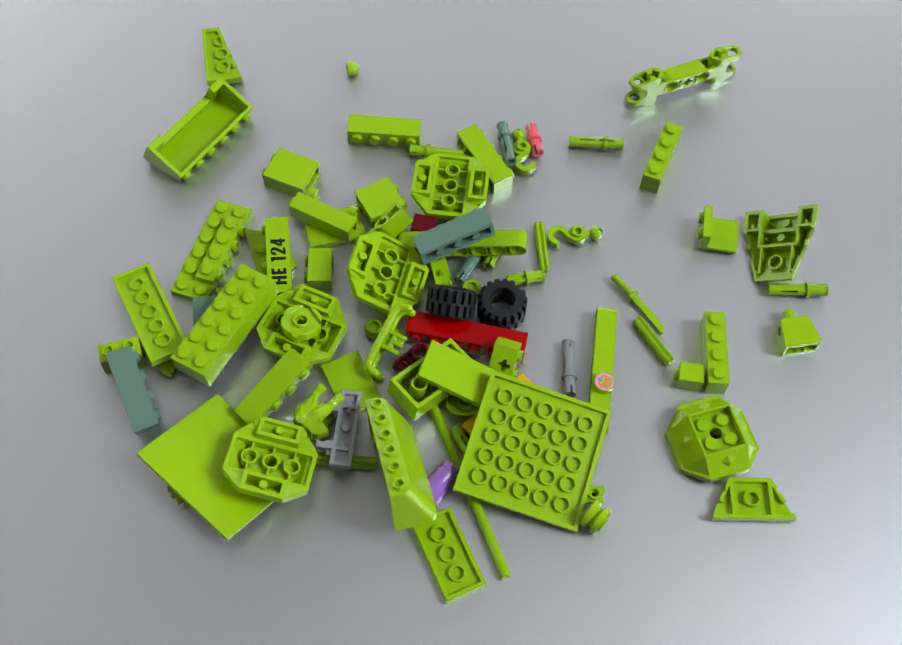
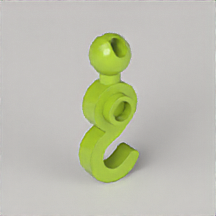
M515 129L512 132V139L515 141L513 148L517 159L514 168L519 174L528 175L536 169V162H532L528 166L521 165L529 157L531 145L524 141L526 137L525 131Z
M574 225L569 230L563 226H553L548 231L547 241L552 247L559 248L560 241L554 237V235L559 234L570 243L580 245L589 237L592 240H600L603 236V230L599 226H592L589 230L580 225Z

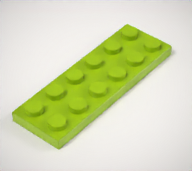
M146 263L112 277L152 366L154 367L170 360V357L185 339V335L150 264Z

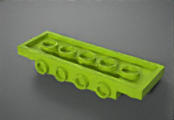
M221 200L216 201L170 290L172 295L191 301L197 297L213 296L218 284L223 281L226 267L228 268L231 264L233 253L239 248L241 237L245 236L244 230L247 229V225L253 215L252 209Z

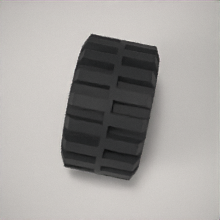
M504 278L503 281L494 279L493 283L491 281L487 282V286L484 285L478 294L477 316L480 318L481 324L512 330L514 327L518 328L520 323L524 321L527 308L526 292L521 290L522 286L519 284L515 285L513 280L508 282ZM496 302H506L510 304L512 307L506 310H500L495 308L492 304Z
M438 284L430 285L428 287L425 310L430 314L441 317L472 319L475 317L478 293L461 287Z

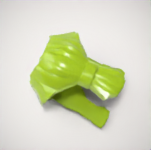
M321 383L317 384L305 401L294 410V425L304 427L310 441H317V439L320 440L330 436L329 424L334 420V416L331 417L330 413L345 399L342 394L336 393L328 403L318 405V398L326 390V387Z

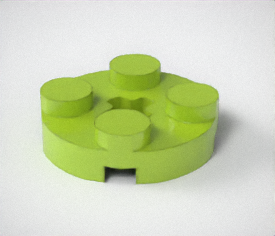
M294 305L287 308L281 318L282 332L295 343H300L302 340H309L321 333L322 317L315 308H303L304 305ZM298 321H301L302 323H303V322H306V323H305V324H298Z

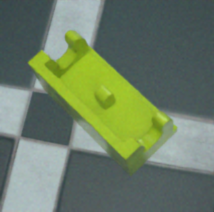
M445 256L428 263L433 285L453 286Z

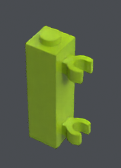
M312 187L307 195L298 192L295 197L290 199L288 207L291 217L350 243L359 230L357 218L359 213L356 212L358 207L350 205L347 213L318 201L320 197L317 195L318 189Z

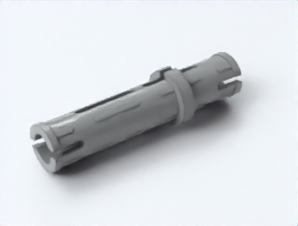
M564 339L562 341L563 373L561 375L564 387L563 394L568 396L569 393L570 397H575L577 395L575 341L571 339L569 344V339Z

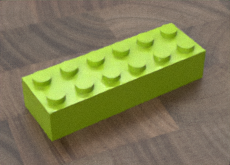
M241 264L170 357L175 368L210 387L279 293L275 280Z

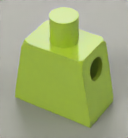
M793 309L784 310L782 312L783 319L779 321L776 327L780 356L817 351L823 341L809 317L806 315L796 316Z

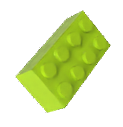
M451 338L442 344L469 357ZM424 357L391 378L387 393L413 421L451 395L416 377Z

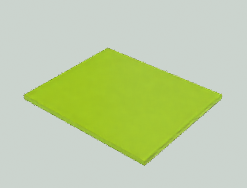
M216 394L138 451L136 456L228 541L274 501L237 492L221 473L234 432L248 424L234 411L235 409Z

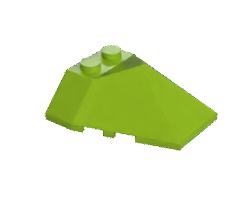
M818 204L799 206L798 213L771 216L763 210L745 213L744 234L747 236V247L752 259L750 261L755 282L788 281L794 279L817 225Z

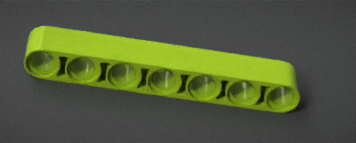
M519 229L495 230V235L447 256L523 255L527 249L528 234L524 230ZM425 231L401 232L397 235V240L413 247L418 253L412 237Z
M597 307L588 403L610 410L612 391L607 394H601L595 390L593 382L595 376L601 372H606L613 376L617 309ZM609 423L605 434H608Z

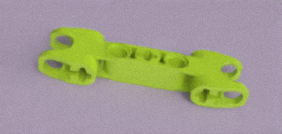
M734 45L721 46L711 50L710 55L702 59H696L662 71L655 67L643 70L629 79L632 91L627 93L625 101L629 106L648 105L655 102L658 95L673 92L704 81L708 84L721 82L734 75L736 68L733 62L740 58L742 51L738 46ZM733 51L736 55L728 56L727 52ZM640 80V84H635L634 81ZM639 96L640 99L633 101L630 97Z

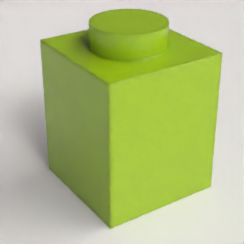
M680 361L678 368H674L673 380L676 381L675 388L700 392L704 384L705 365Z

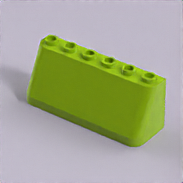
M220 77L209 87L206 95L163 136L159 135L147 146L143 158L179 182L181 180L186 181L192 175L191 171L194 168L198 169L205 162L203 159L206 156L211 157L217 150L215 147L218 144L223 145L227 141V135L230 132L234 134L239 129L241 121L246 122L251 117L250 111L253 106Z
M378 397L365 400L370 435L374 450H378L386 480L395 531L433 522L437 517V509L411 424L384 398Z

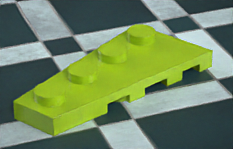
M202 29L208 86H211L220 77L228 84L243 82L220 29Z

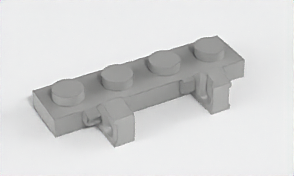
M342 389L341 394L345 399L330 413L331 417L334 416L336 420L334 437L326 441L317 439L315 449L318 453H323L330 457L329 468L350 470L362 392Z

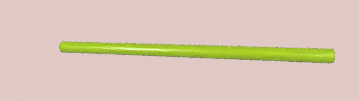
M437 404L429 411L452 464L459 470L462 459ZM466 495L501 580L511 577V572L480 501Z

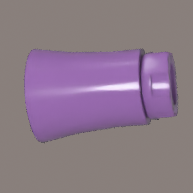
M443 461L427 476L436 508L445 493L455 482L459 471L449 461Z

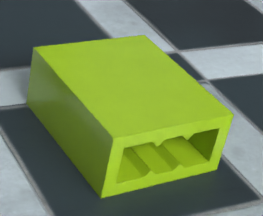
M279 148L276 154L272 155L268 167H265L262 172L264 185L293 197L298 192L307 195L321 174L320 164L318 161Z

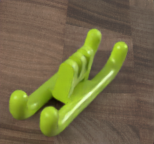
M400 303L391 309L366 358V370L377 381L383 380V374L376 367L384 350L399 356L401 352L394 349V347L403 349L404 345L398 342V339L405 342L408 339L406 336L395 332V329L403 316L413 317L416 315V311L410 304Z

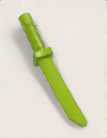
M616 273L613 274L610 279L628 296L627 301L629 303L632 301L658 333L663 335L664 328L662 323L638 297L639 291H632Z

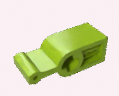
M396 202L375 222L374 228L366 233V235L381 231L395 238L413 222V219Z

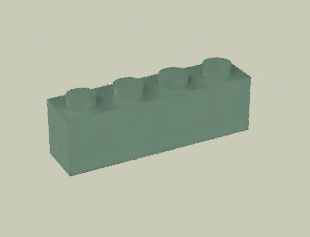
M483 206L462 216L455 217L444 224H439L430 230L421 232L412 238L423 264L426 265L495 235V230Z
M127 346L105 354L133 432L139 434L160 426L159 420L162 417L158 407L155 409L153 407L152 401L155 398L151 388H146L145 381L148 379L144 369H139L137 362L141 360L137 350H132L131 346Z

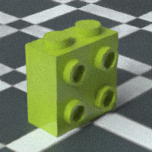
M389 177L355 191V201L371 229L374 228L375 222L396 202L404 210L407 207L405 198L399 195L397 185L392 183Z

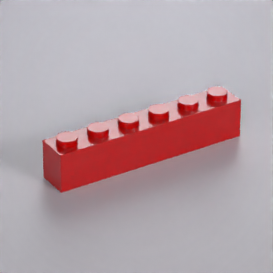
M416 311V315L413 317L409 316L405 329V336L412 343L430 344L434 340L443 344L451 338L463 351L472 355H485L489 358L492 356L497 338H506L522 343L520 350L524 351L520 363H523L528 338L527 332L441 317Z

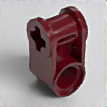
M423 343L413 345L394 362L392 369L402 372L422 358L417 357V354L421 353L425 356L428 349L427 345Z

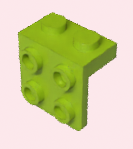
M705 205L703 212H699L698 223H700L697 231V239H699L698 249L736 253L739 223L735 220L712 217L713 206Z

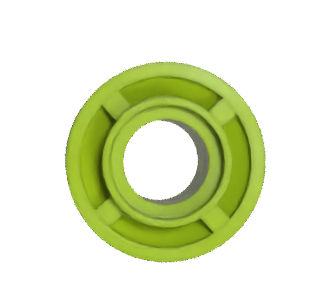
M598 500L586 509L580 521V525L583 528L590 527L589 532L593 535L601 531L608 522L612 512L608 507L602 509V503Z

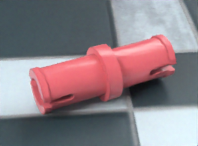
M529 123L531 129H529L528 124L525 126L528 135L527 142L531 145L532 156L539 157L538 151L542 156L544 152L541 146V136L538 134L536 124Z

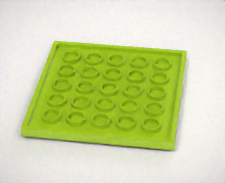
M492 370L452 491L576 533L612 411Z

